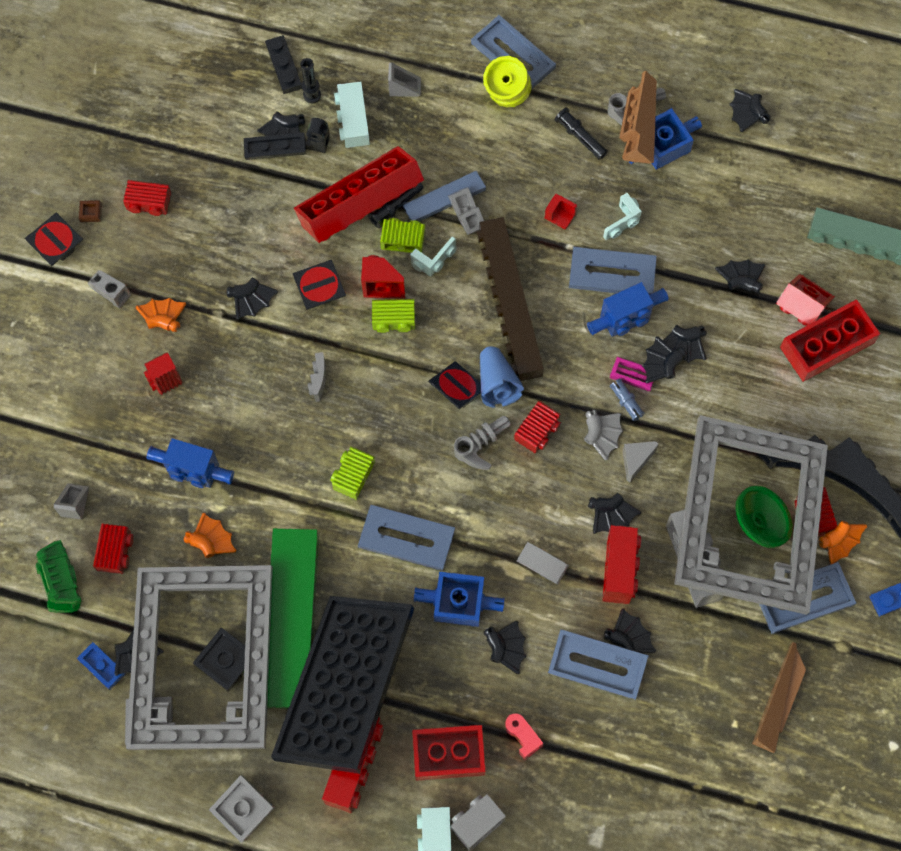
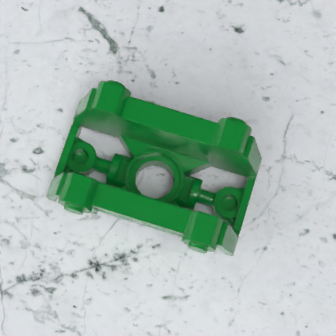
M54 541L37 552L36 558L38 562L35 568L37 574L41 576L46 592L48 611L71 613L79 610L82 602L81 596L76 592L78 589V585H76L77 578L62 541Z

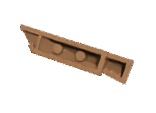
M647 71L642 73L640 85L637 88L632 86L628 92L619 138L627 142L622 156L624 161L651 164L654 163L657 81Z
M792 642L789 646L752 743L772 753H775L779 733L783 731L806 671L795 642Z

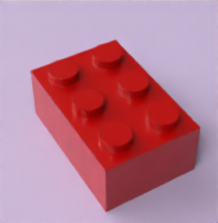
M613 525L610 527L607 537L602 602L629 604L631 598H635L638 590V579H634V576H637L640 565V557H636V555H638L641 547V535H638V528Z
M482 725L412 730L416 781L485 776Z

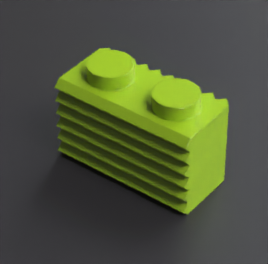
M397 218L384 219L380 240L382 250L412 253L416 248L421 253L423 252L425 224L415 220L408 223Z
M414 299L372 300L373 330H377L380 333H386L389 330H398L399 332L414 330Z
M351 446L348 452L344 451L340 459L342 465L339 470L333 472L330 481L332 482L333 490L357 500L375 464V457Z

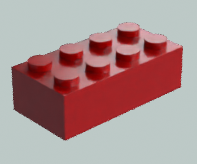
M856 299L785 337L780 349L802 382L873 345L878 339L880 332Z
M378 717L360 774L332 770L322 797L325 805L352 813L353 808H358L361 800L360 787H365L369 777L368 764H373L377 753L375 751L376 741L380 742L384 733L380 717Z

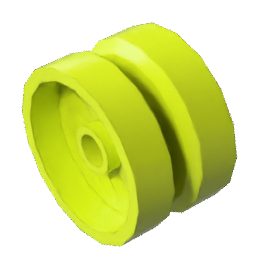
M501 56L491 61L486 67L483 75L484 86L492 100L498 105L506 108L516 107L529 97L532 89L531 78L520 60L511 56Z

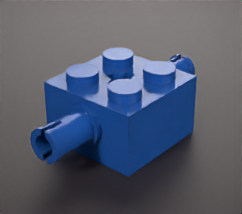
M671 108L655 117L654 163L652 165L656 170L691 152L694 139L690 133L702 128V123L698 120L697 116L682 123Z
M638 283L604 299L600 318L587 322L588 330L591 335H595V333L607 328L612 337L616 335L622 336L635 326L642 327L647 324L652 308L668 301V294L664 288H661V290L649 295L643 283Z
M172 438L167 451L151 446L147 452V460L164 464L171 479L178 482L186 480L198 488H203L204 486L211 488L214 479L231 484L234 477V471L218 467L219 462L213 450Z
M439 572L438 586L435 590L415 587L414 602L433 603V606H435L434 622L479 627L481 611L483 612V609L503 612L505 598L485 596L483 594L484 577ZM458 596H462L461 603L456 602Z

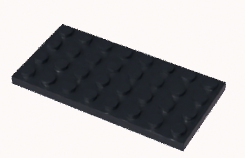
M338 596L329 597L271 757L274 761L360 774L415 610L412 604Z

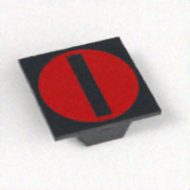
M57 212L24 238L51 266L59 260H65L74 252V248L83 241V238Z
M332 259L292 273L306 310L346 296Z
M456 361L428 381L459 410L462 407H466L475 397L481 394V383Z

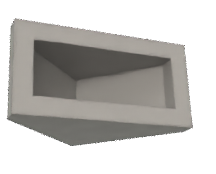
M392 62L389 63V96H420L421 77Z
M656 441L624 444L623 458L626 480L628 482L633 480L656 452L658 447Z
M67 484L55 501L54 509L61 517L82 520L89 486Z

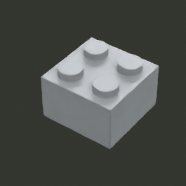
M488 794L484 797L479 795L470 803V809L466 813L460 811L452 818L451 831L466 849L471 851L505 821L506 816Z

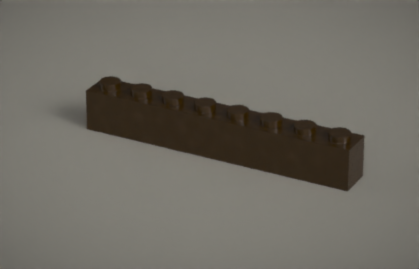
M504 217L479 222V230H476L478 243L482 242L483 244L481 255L483 261H487L488 267H486L488 280L492 279L493 286H490L493 299H497L498 305H495L497 317H501L503 324H500L503 337H507L508 343L505 344L507 355L511 356L513 363H510V366L520 381L543 377L544 368Z

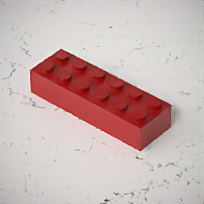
M397 146L294 207V210L302 227L320 243L328 240L335 233L345 230L355 221L363 219L370 212L380 209L390 200L398 198L405 191L415 188L420 182L424 181L416 159Z

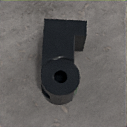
M312 118L306 133L308 137L306 149L326 153L330 141L328 123L320 118Z

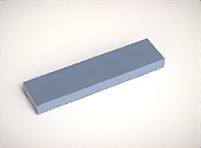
M474 171L404 204L403 208L410 221H421L451 207L452 204L448 195L468 187L471 195L474 196L485 191L486 186L477 171Z

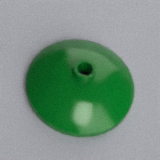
M750 486L738 495L735 505L737 520L743 532L752 541L766 548H777L790 539L793 529L792 518L787 506L776 493L763 486Z

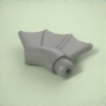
M596 410L587 411L588 434L584 440L589 445H593L604 460H608L609 453L619 447L617 440L623 432L620 426L621 414L615 413L599 416Z

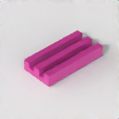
M620 357L616 358L610 374L611 379H622L623 383L649 392L651 391L653 382H642L646 380V376L618 367L620 364L646 373L642 365Z

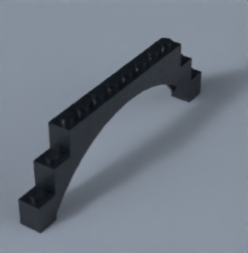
M816 435L808 439V441L826 445V443L822 439H819ZM850 437L830 451L827 448L824 476L846 486L870 503L887 520L901 540V495L891 488L889 480L877 471L875 463L862 453L860 445ZM757 453L770 470L774 467L801 470V463Z

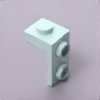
M628 193L620 196L619 207L626 216L604 230L603 237L605 240L611 237L612 239L618 237L623 230L628 227H635L640 221L642 211L639 209L637 200L631 198Z
M452 236L433 260L415 248L410 254L412 267L418 272L423 271L430 277L435 272L438 273L442 269L445 259L452 257L457 249L456 238Z

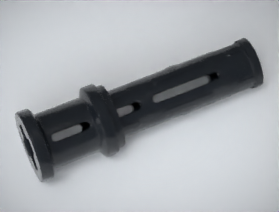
M305 58L300 63L304 80L301 85L303 98L307 103L313 104L321 98L320 85L315 78L313 60Z
M567 107L562 109L554 121L567 129L566 132L569 135H574L598 160L604 158L608 150L582 126L580 119H576L569 113L570 110Z
M420 182L415 188L409 189L398 198L385 203L380 209L370 212L368 218L375 227L381 228L384 219L393 218L401 206L424 189L422 183Z

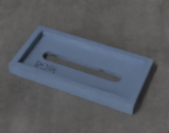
M500 15L471 39V44L491 61L501 56H510L494 42L495 39H500L508 45L510 49L532 66L533 70L527 71L531 78L532 89L556 68V63Z
M573 247L569 288L619 293L642 282L650 295L654 291L657 256ZM598 266L636 270L640 275L623 276L599 272L591 273L585 267Z
M370 505L358 548L443 571L455 527ZM386 527L432 540L434 545L427 547L387 535H381L378 529Z
M839 562L814 570L812 591L823 587H831L832 593L812 600L810 612L807 615L759 604L771 634L856 604Z
M560 629L548 673L636 700L648 655ZM576 652L625 667L628 673L625 676L584 665L572 661L570 654Z

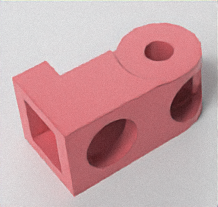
M516 713L507 717L505 722L506 731L520 743L522 748L519 749V754L526 760L543 747V742L523 716Z

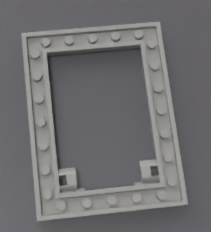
M700 415L697 419L674 584L807 615L810 612L828 445ZM718 444L801 463L790 565L775 562L773 568L775 575L772 580H764L717 568L719 548L705 545ZM703 554L709 555V560L703 559ZM785 573H789L788 578H784Z
M271 565L138 568L126 740L127 750L266 749L273 567ZM248 590L243 702H228L226 709L227 722H220V724L175 725V722H169L167 713L170 710V703H154L161 591ZM236 710H242V717H236ZM153 711H158V718H153Z

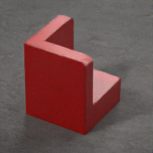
M556 193L545 209L544 219L563 229H567L576 215L577 204Z

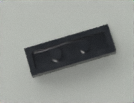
M284 35L266 40L265 44L283 94L302 89V84Z
M304 132L243 138L244 157L246 160L307 155Z

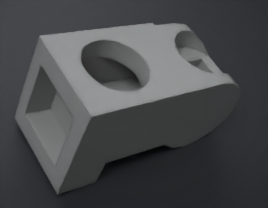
M98 270L88 282V285L95 292L111 301L119 309L131 296L125 284L101 270Z

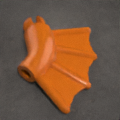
M171 298L161 301L151 299L145 305H137L136 309L145 319L149 329L159 327L167 331L177 332L176 328H180V323L176 319L185 308L186 302H176Z
M206 513L202 514L193 533L190 531L185 533L184 542L190 543V546L202 550L205 558H211L215 554L235 553L237 551L231 543L232 533L224 530L220 520L211 519Z
M841 520L834 530L819 538V546L823 549L828 547L830 565L836 563L841 558L848 557L851 549L860 544L861 535L867 528L866 524H849Z

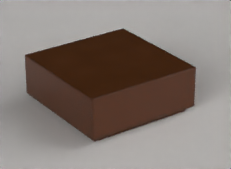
M80 201L79 221L101 222V201Z

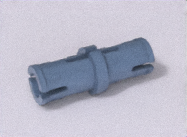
M622 379L616 380L620 389L617 388L614 382L610 384V388L620 400L619 404L621 407L624 406L633 421L639 419L634 411L640 417L644 416L645 412L637 404L634 394L628 391Z

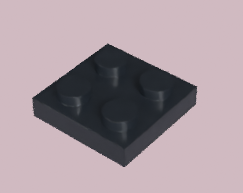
M221 627L194 660L193 665L229 692L244 673L245 645Z

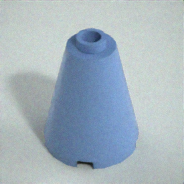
M493 346L486 347L480 353L482 402L489 407H496L495 404L501 403L502 407L508 406L521 398V391H524L523 384L500 349Z

